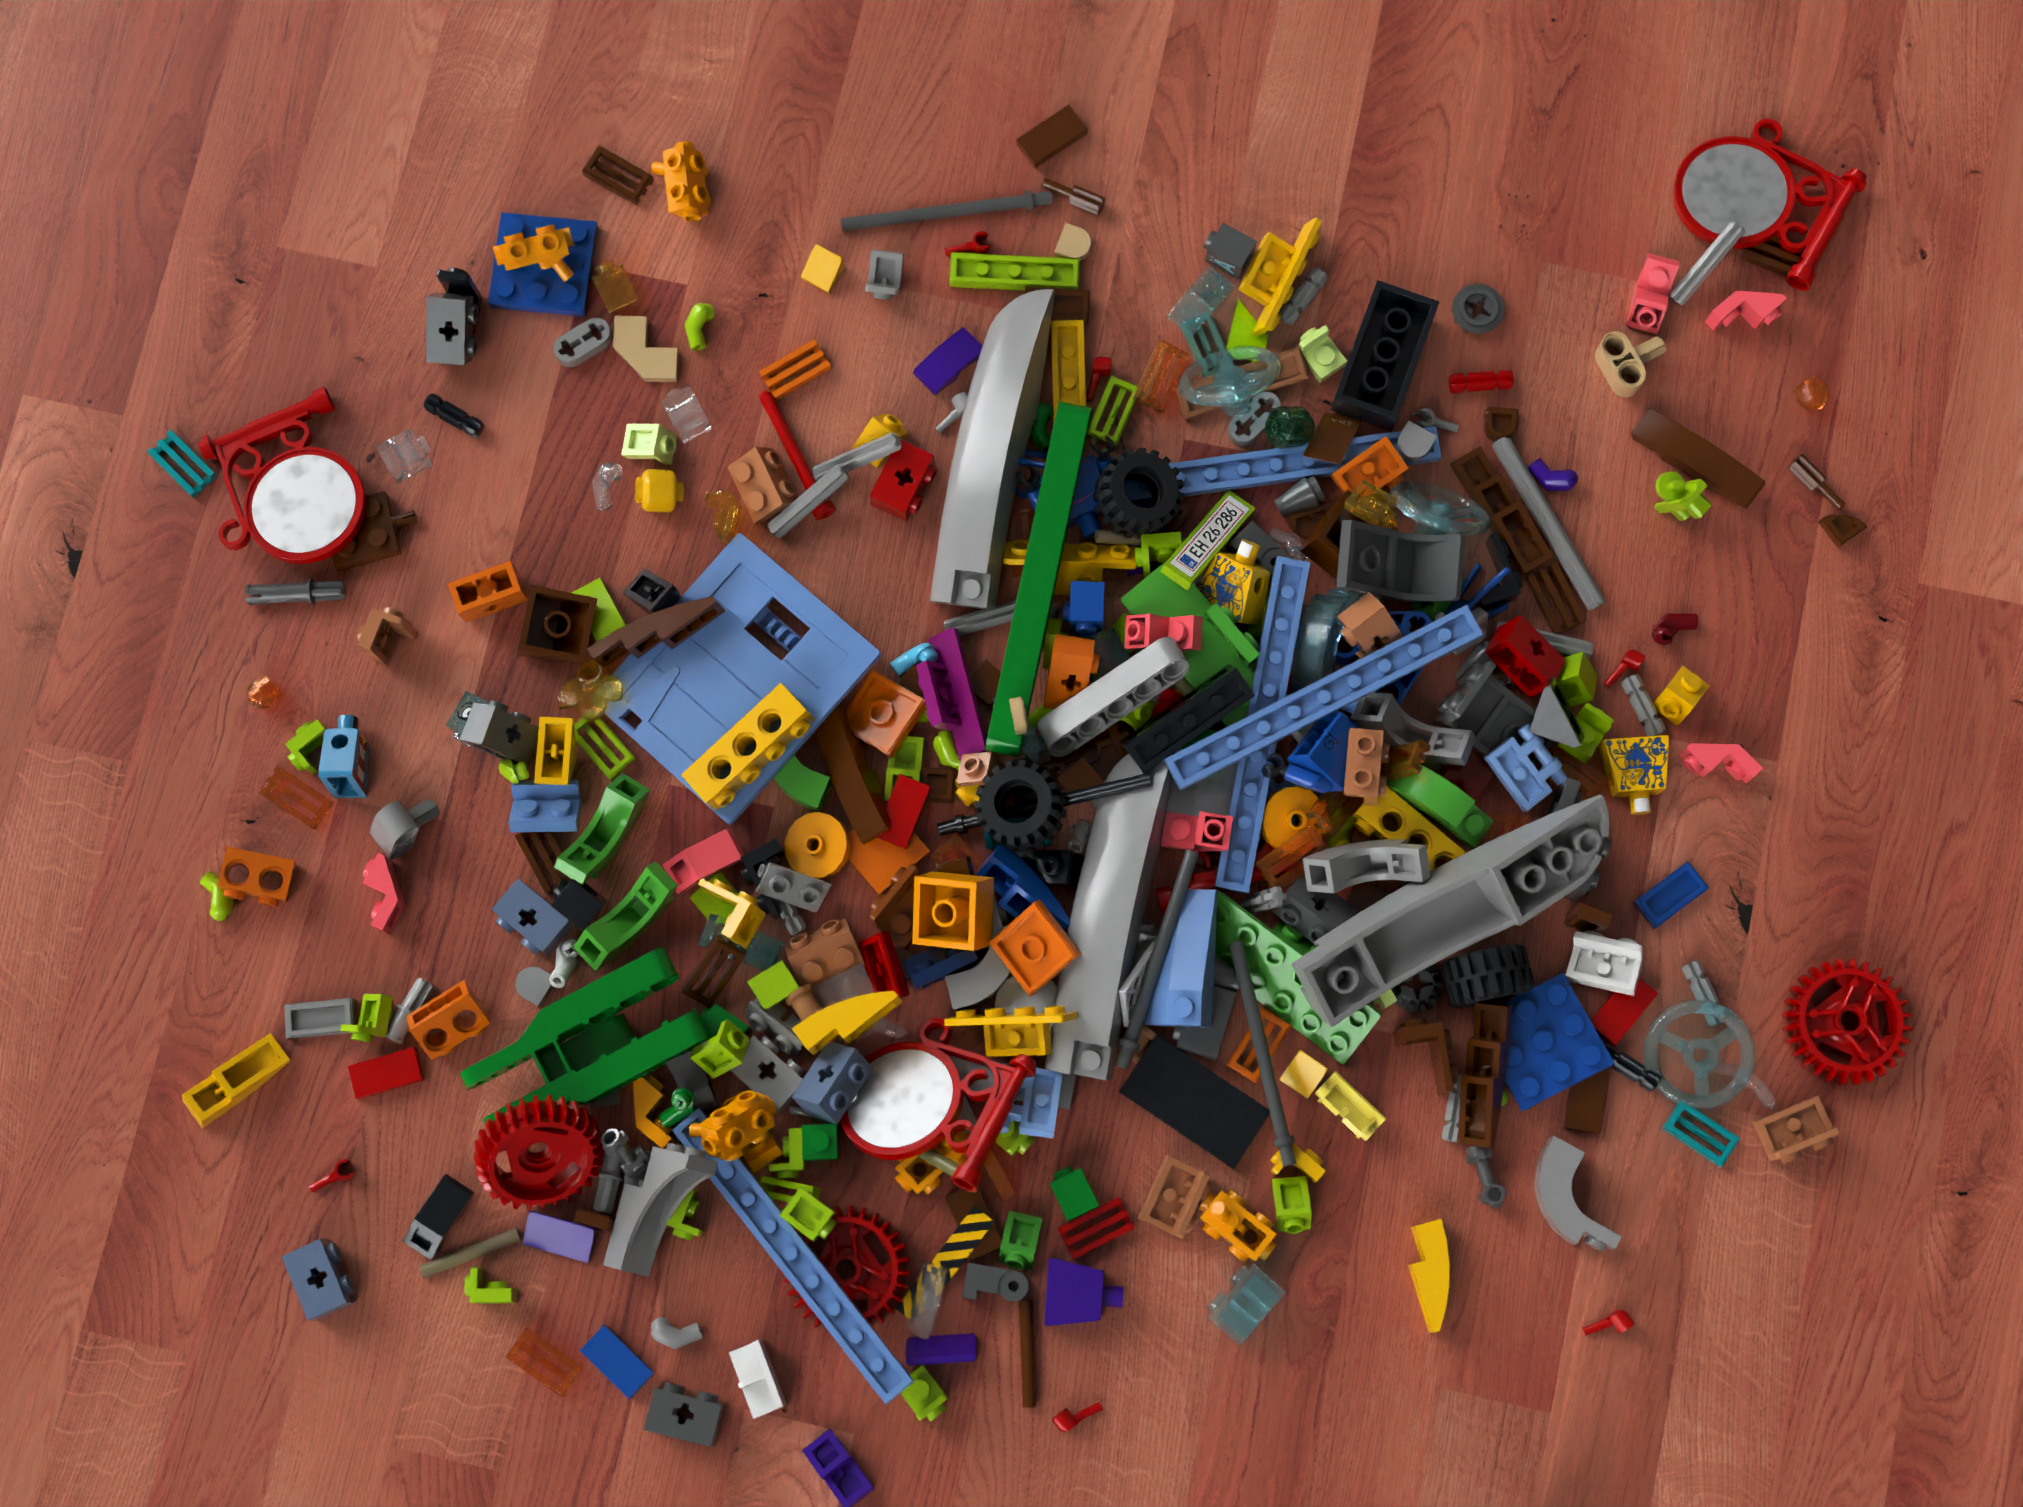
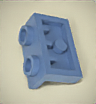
M534 780L511 784L513 804L508 822L510 832L578 831L582 810L578 780H570L569 786L535 784Z

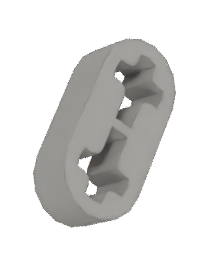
M592 318L560 336L553 348L558 362L565 367H575L598 354L610 345L612 341L611 329L605 320ZM597 328L599 332L602 331V338L600 340L592 337L591 331ZM567 345L574 348L575 354L571 357L564 354V347Z
M1261 392L1256 395L1230 421L1228 437L1231 442L1241 447L1252 444L1273 424L1272 421L1278 418L1280 410L1273 409L1281 408L1279 398L1271 392ZM1261 402L1264 405L1271 403L1272 414L1266 411L1258 418L1256 415L1260 410L1261 405L1259 403ZM1251 421L1253 424L1249 428V436L1246 434L1238 436L1236 434L1238 429L1236 425L1244 427Z

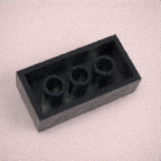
M1377 280L1330 410L1392 432L1440 301Z

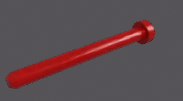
M765 390L760 393V401L805 489L808 490L816 483V480L774 397L769 391ZM825 500L812 513L816 520H822L831 516L836 511V508L832 501Z

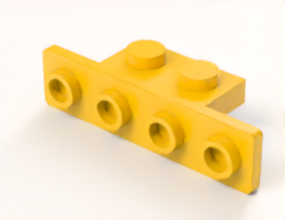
M1316 217L1304 224L1294 246H1291L1271 232L1264 235L1238 289L1265 306L1252 332L1256 336L1273 331L1279 323L1281 315L1278 312L1282 304H1285L1293 294L1294 287L1291 285L1295 277L1302 273L1307 264L1305 256L1308 250L1314 247L1320 237L1318 229L1322 220Z
M1026 540L1005 542L1003 563L1007 565H1024L1029 542ZM1089 542L1064 544L1054 595H1070L1071 581L1102 582L1103 568L1136 569L1135 548L1137 547L1120 544L1112 546L1095 545Z
M1063 1005L1045 1007V1012H1035V1007L1015 1008V1013H1006L1005 1008L985 1009V1014H976V1009H961L955 1011L956 1016L944 1019V1025H983L986 1057L1017 1056L1018 1054L1027 1056L1052 1054L1050 1023H1062L1077 1019L1078 1011H1065V1006Z

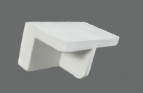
M763 1339L756 1340L751 1344L729 1352L740 1381L738 1383L739 1389L742 1388L753 1419L787 1405Z

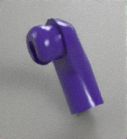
M1541 458L1534 461L1528 467L1530 472L1547 491L1566 492L1573 489L1578 482V475L1575 471L1571 469L1551 471Z

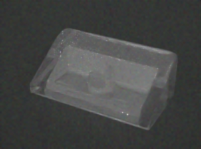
M928 1262L922 1264L907 1323L908 1331L926 1340L933 1334L948 1274L947 1267Z

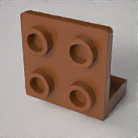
M913 863L907 869L902 866L891 879L890 883L893 886L886 895L880 893L869 907V910L872 911L869 918L873 926L881 932L889 931L892 941L903 949H906L913 941L914 876L920 875L918 868Z

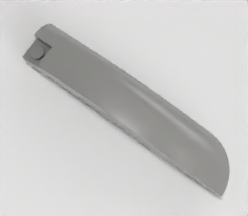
M1054 289L1036 290L1017 297L998 313L986 334L967 396L952 459L940 526L930 602L994 611L996 609L1006 535L1017 486L1016 474L1021 469L1018 461L1020 457H1024L1039 407L1055 297Z
M1128 753L1114 766L1105 783L1143 773ZM1164 760L1146 772L1151 773L1153 786L1099 799L1067 933L1082 954L1060 972L1054 1006H1065V1011H1078V1018L1062 1023H1051L1052 1054L1046 1055L1044 1068L1048 1070L1101 1080L1113 1078L1122 1024L1119 989L1132 970L1153 877L1156 875L1172 775Z
M1599 794L1491 840L1430 871L1431 879L1424 882L1412 881L1316 940L1314 942L1316 948L1291 963L1303 986L1300 990L1309 1005L1326 1024L1333 1027L1416 973L1482 939L1514 925L1521 926L1574 891L1591 876L1602 859V856L1599 854L1604 837L1609 835V814L1604 796Z

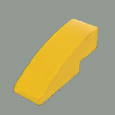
M895 991L874 992L852 997L810 1015L794 1026L792 1030L806 1049L815 1055L839 1035L848 1044L852 1043L903 1001Z
M270 1033L212 1070L211 1076L183 1093V1103L201 1128H204L267 1082L286 1066L290 1059Z
M1442 1218L1411 1227L1421 1261L1408 1264L1429 1333H1435L1441 1329L1449 1292L1450 1263Z

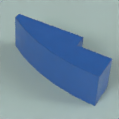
M999 844L984 861L975 876L994 877V891L1001 896L997 904L1013 917L1017 918L1032 903L1041 900L1065 931L1070 925V920L1050 889L1015 852L1008 849L1005 845Z

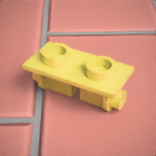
M1336 1071L1315 1092L1319 1097L1317 1101L1319 1103L1322 1102L1334 1115H1341L1344 1118L1342 1122L1356 1134L1357 1139L1361 1137L1364 1141H1367L1387 1119Z

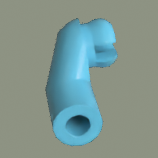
M924 642L890 662V665L899 677L920 662L925 660L936 662L938 654L934 651L932 644Z

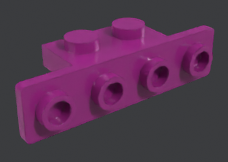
M951 627L929 638L928 642L934 646V651L938 654L936 662L925 660L917 664L916 668L919 675L918 683L923 691L927 707L926 714L931 722V726L952 731L958 758L961 761L962 754L987 752V738L957 628Z

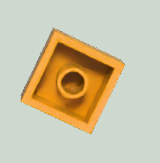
M935 871L914 876L912 944L976 951L990 946L989 942L992 940L994 877Z

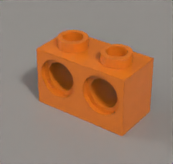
M227 846L217 887L224 890L223 896L244 900L245 895L258 897L257 903L278 907L279 902H287L295 860ZM235 866H243L249 871V876L242 883H234L229 879L230 870ZM269 873H277L283 878V884L277 890H268L263 885L264 877Z
M462 980L406 1015L410 1032L431 1060L451 1053L459 1043L469 1037L478 1036L485 1030L486 1026L491 1024L486 1009L465 980ZM463 1010H471V1013L467 1016H457ZM432 1029H443L436 1035L428 1034Z

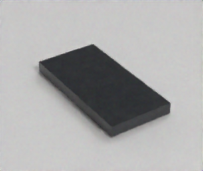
M1158 1035L1155 1036L1119 1091L1120 1094L1232 1169L1235 1168L1270 1114L1269 1109Z

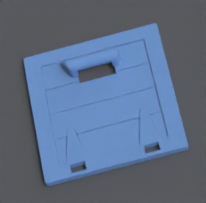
M738 533L674 604L677 605L713 596L723 606L725 612L674 649H670L662 641L639 659L631 653L591 698L592 703L702 800L681 774L778 684L782 683L815 720L810 723V729L802 737L794 738L785 747L786 750L781 757L775 761H769L760 770L761 773L755 781L743 785L735 793L736 796L730 804L716 811L711 808L730 825L738 819L881 657V653L877 648L741 533ZM773 598L810 628L803 637L799 636L767 607ZM752 622L789 652L782 661L746 631ZM631 711L643 720L636 730L623 719ZM776 720L770 725V733L776 732L780 728L781 720ZM751 743L746 747L745 756H749L755 751L756 743ZM726 766L721 770L720 779L729 776L731 766Z

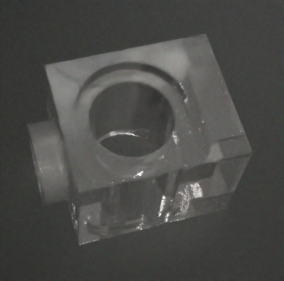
M690 386L670 391L665 396V399L661 401L683 444L712 428L707 415Z
M411 428L376 446L390 474L397 483L433 465L428 457V454L432 453V449L424 435L417 437Z

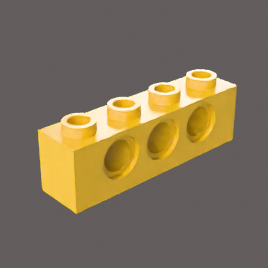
M780 683L685 770L681 776L707 805L715 811L723 808L734 800L735 793L743 785L750 784L758 778L761 773L760 770L769 761H775L781 757L786 750L785 747L794 738L802 737L810 729V723L815 718ZM776 720H781L780 728L776 732L770 733V725ZM751 743H756L755 751L751 755L745 756L746 747ZM726 766H731L729 776L720 779L721 770Z
M1387 785L1385 797L1378 796V806H1366L1363 801L1352 814L1357 820L1354 823L1355 827L1368 837L1373 833L1380 840L1405 839L1407 844L1410 837L1419 838L1423 845L1427 846L1430 871L1435 869L1436 859H1443L1449 862L1466 853ZM1384 815H1391L1397 820L1398 827L1396 831L1391 832L1383 827L1382 818Z

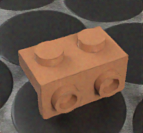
M754 447L727 466L754 524H762L782 509L787 508L797 499L796 488L786 475L783 468V460L773 448Z
M385 607L383 611L372 608L367 622H363L358 630L357 640L359 641L358 646L374 661L386 664L398 634L416 640L418 633L410 626L411 622L403 618V613Z
M1351 728L1348 737L1344 795L1364 797V805L1378 806V796L1385 797L1387 776H1380L1381 763L1388 764L1390 743H1383L1384 730Z
M846 919L828 921L819 930L810 934H798L791 938L789 943L784 945L787 958L800 986L810 984L812 987H815L865 965Z
M1819 1096L1812 1097L1752 1122L1769 1161L1781 1159L1783 1164L1802 1157L1800 1150L1812 1146L1814 1151L1834 1144L1832 1137L1841 1133L1838 1127L1833 1128Z
M1165 1155L1137 1219L1173 1236L1183 1238L1185 1233L1188 1234L1195 1224L1196 1215L1194 1212L1199 1201H1204L1210 1190V1183L1208 1182L1210 1174Z

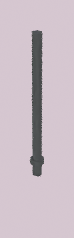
M1030 190L1025 191V195L841 218L842 231L1026 207L1027 211L1034 210V206L1053 204L1051 191L1032 193Z
M1189 849L1185 851L1124 1039L1120 1038L1119 1045L1122 1046L1115 1064L1116 1066L1129 1069L1134 1051L1139 1050L1140 1044L1137 1042L1197 862L1198 852Z
M1233 942L1229 944L1276 1136V1139L1273 1140L1274 1146L1279 1148L1283 1167L1297 1164L1292 1143H1295L1294 1136L1289 1134L1243 942Z

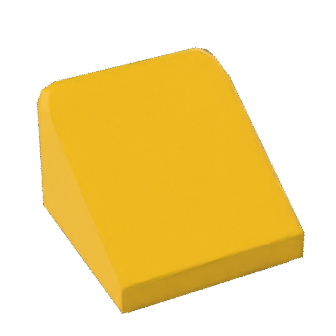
M815 244L802 272L801 279L829 293L845 268L844 260L835 253Z
M1299 1050L1279 1080L1308 1099L1328 1071V1068L1302 1050Z

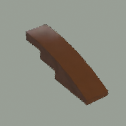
M1649 408L1631 432L1633 440L1660 453L1661 460L1688 473L1690 481L1702 479L1708 485L1706 489L1745 509L1749 507L1765 485V480L1706 439Z
M1481 446L1450 463L1456 476L1493 533L1497 532L1500 540H1505L1509 548L1510 557L1523 574L1553 558L1521 500L1516 501L1501 473L1496 474Z
M713 596L680 603L646 615L615 630L587 648L592 658L605 668L627 651L639 659L662 641L670 649H674L724 613L725 609Z
M838 705L815 731L828 772L843 808L861 843L867 844L888 831L890 824L877 772L868 768L862 742L860 739L852 736L846 708Z
M1486 1001L1475 1003L1473 1037L1468 1038L1466 1073L1461 1075L1458 1143L1488 1148L1493 1147L1506 1078L1512 1005Z

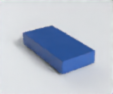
M1687 861L1635 900L1633 904L1652 928L1656 929L1709 889V887Z
M606 1324L579 1350L628 1399H631L655 1373Z

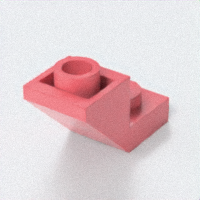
M1647 253L1626 321L1627 327L1658 334L1668 307V296L1679 268V261Z
M1735 291L1712 310L1705 323L1715 331L1722 324L1728 327L1741 315L1756 330L1764 322L1769 326L1781 316L1783 311L1780 308L1787 298L1779 293Z
M1155 614L1126 616L1124 649L1143 650L1160 638L1172 637L1176 640L1182 652L1200 651L1203 617L1196 615L1165 617Z
M1690 743L1679 753L1683 758V765L1694 775L1699 774L1702 778L1709 774L1721 761L1726 764L1725 768L1733 778L1739 781L1742 779L1745 783L1753 779L1763 769L1739 744Z
M1166 811L1161 847L1179 850L1189 849L1195 852L1228 851L1233 816L1199 811V816Z
M727 828L684 849L664 863L663 867L678 884L675 891L677 894H680L697 885L701 879L704 880L709 876L725 872L741 861V857L745 854L732 829Z
M378 853L375 859L372 858L367 863L363 872L365 879L362 883L386 895L383 901L379 900L374 906L371 913L373 921L370 925L391 935L406 904L392 860Z

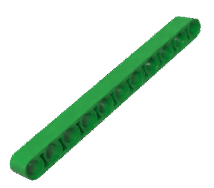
M1061 401L1058 403L990 721L986 751L1019 757L1021 753L1024 734H1015L1009 699L1023 698L1026 718L1028 720L1090 426L1092 407Z

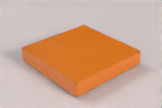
M872 670L846 709L852 736L892 759L925 710L926 703L922 697Z
M854 829L848 833V840H850L851 844L848 860L878 895L880 893L883 894L893 885L890 881L902 866L906 869L911 863L916 866L931 853L915 833H913L907 850L879 838L864 844L861 843Z
M1041 900L1032 903L989 942L990 946L1029 997L1040 991L1082 954Z

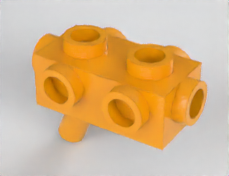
M678 142L675 144V147L663 151L664 163L653 162L651 171L655 175L665 176L669 213L681 217L683 221L694 222L700 220L703 215L709 214L708 208L711 204V198L705 182L708 168L705 164L703 153L694 148L693 142Z
M552 224L536 228L537 235L524 238L523 232L505 236L504 244L493 246L498 266L504 265L506 271L539 263L542 270L553 267L564 282L574 275L562 259L566 255H570L568 248L574 246L569 227L556 230L555 225Z
M748 1090L738 1094L736 1099L725 1107L713 1111L710 1117L703 1122L692 1123L689 1127V1134L691 1137H702L701 1143L708 1155L725 1161H732L742 1156L743 1147L749 1143L762 1142L768 1137L767 1131L775 1126L773 1115L776 1113L777 1108L770 1097Z
M962 1130L955 1135L954 1142H964L969 1136ZM945 1138L932 1148L960 1165L967 1160L965 1153L954 1152ZM918 1156L898 1160L900 1164L895 1167L899 1172L895 1179L907 1193L913 1189L917 1194L923 1190L928 1195L943 1182L939 1175L944 1171ZM923 1163L926 1166V1173L923 1176L918 1177L913 1173L915 1164Z
M1221 1190L1217 1196L1210 1192L1198 1208L1203 1212L1199 1218L1204 1222L1201 1229L1216 1241L1220 1237L1231 1244L1228 1251L1243 1263L1248 1258L1253 1262H1256L1259 1257L1265 1261L1277 1245L1272 1241L1276 1236V1233L1271 1230L1274 1224L1260 1212L1253 1216L1243 1208L1247 1202L1232 1190L1227 1194ZM1247 1231L1255 1232L1257 1240L1254 1244H1248L1244 1240V1234Z

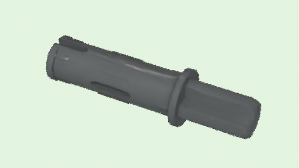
M308 579L307 582L247 584L245 595H261L246 597L247 605L308 602L310 605H315L316 601L345 599L346 586L341 580L315 582L314 579Z

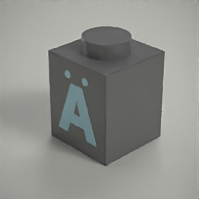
M1223 223L1218 232L1212 231L1204 244V248L1207 249L1205 261L1240 279L1255 254L1257 241Z

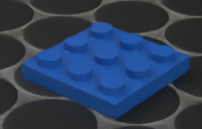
M501 212L496 246L505 243V236L523 232L524 238L537 235L536 228L552 224L555 225L556 230L569 227L574 246L568 248L570 255H566L562 259L574 275L564 282L553 267L542 270L539 263L506 271L504 265L498 266L494 257L488 297L489 307L586 317L598 232L597 222Z
M1564 973L1543 982L1526 994L1503 1003L1512 1005L1505 1083L1521 1112L1614 1065L1610 1054Z

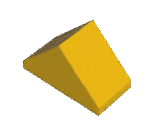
M539 717L534 783L569 786L577 760L574 719Z

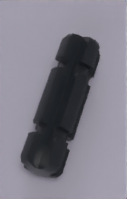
M434 393L428 395L423 404L426 411L433 415H438L440 419L459 430H464L466 434L473 438H477L484 429V424L481 420L474 416L470 417L467 412L448 401L444 402L443 398Z
M1603 1043L1614 1062L1611 1068L1633 1082H1640L1639 1086L1647 1091H1654L1661 1080L1659 1074L1651 1069L1647 1071L1645 1065L1623 1051L1617 1052V1048L1610 1043Z

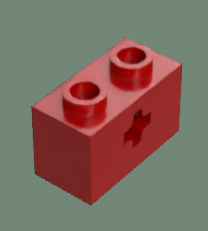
M900 440L902 448L890 454L869 497L872 506L907 521L911 513L916 514L923 501V496L920 494L925 484L931 485L938 468L935 467L933 454ZM907 477L911 478V483L906 482L904 486H900L899 480L905 481Z
M1522 615L1499 626L1485 650V654L1529 698L1542 692L1548 679L1552 677L1557 679L1566 661Z

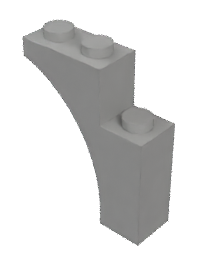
M671 1143L667 1144L666 1149L653 1147L644 1181L639 1180L638 1186L624 1183L603 1265L650 1277L656 1251L668 1220L672 1217L685 1196L695 1186L705 1179L715 1176L718 1162L705 1159L706 1151Z

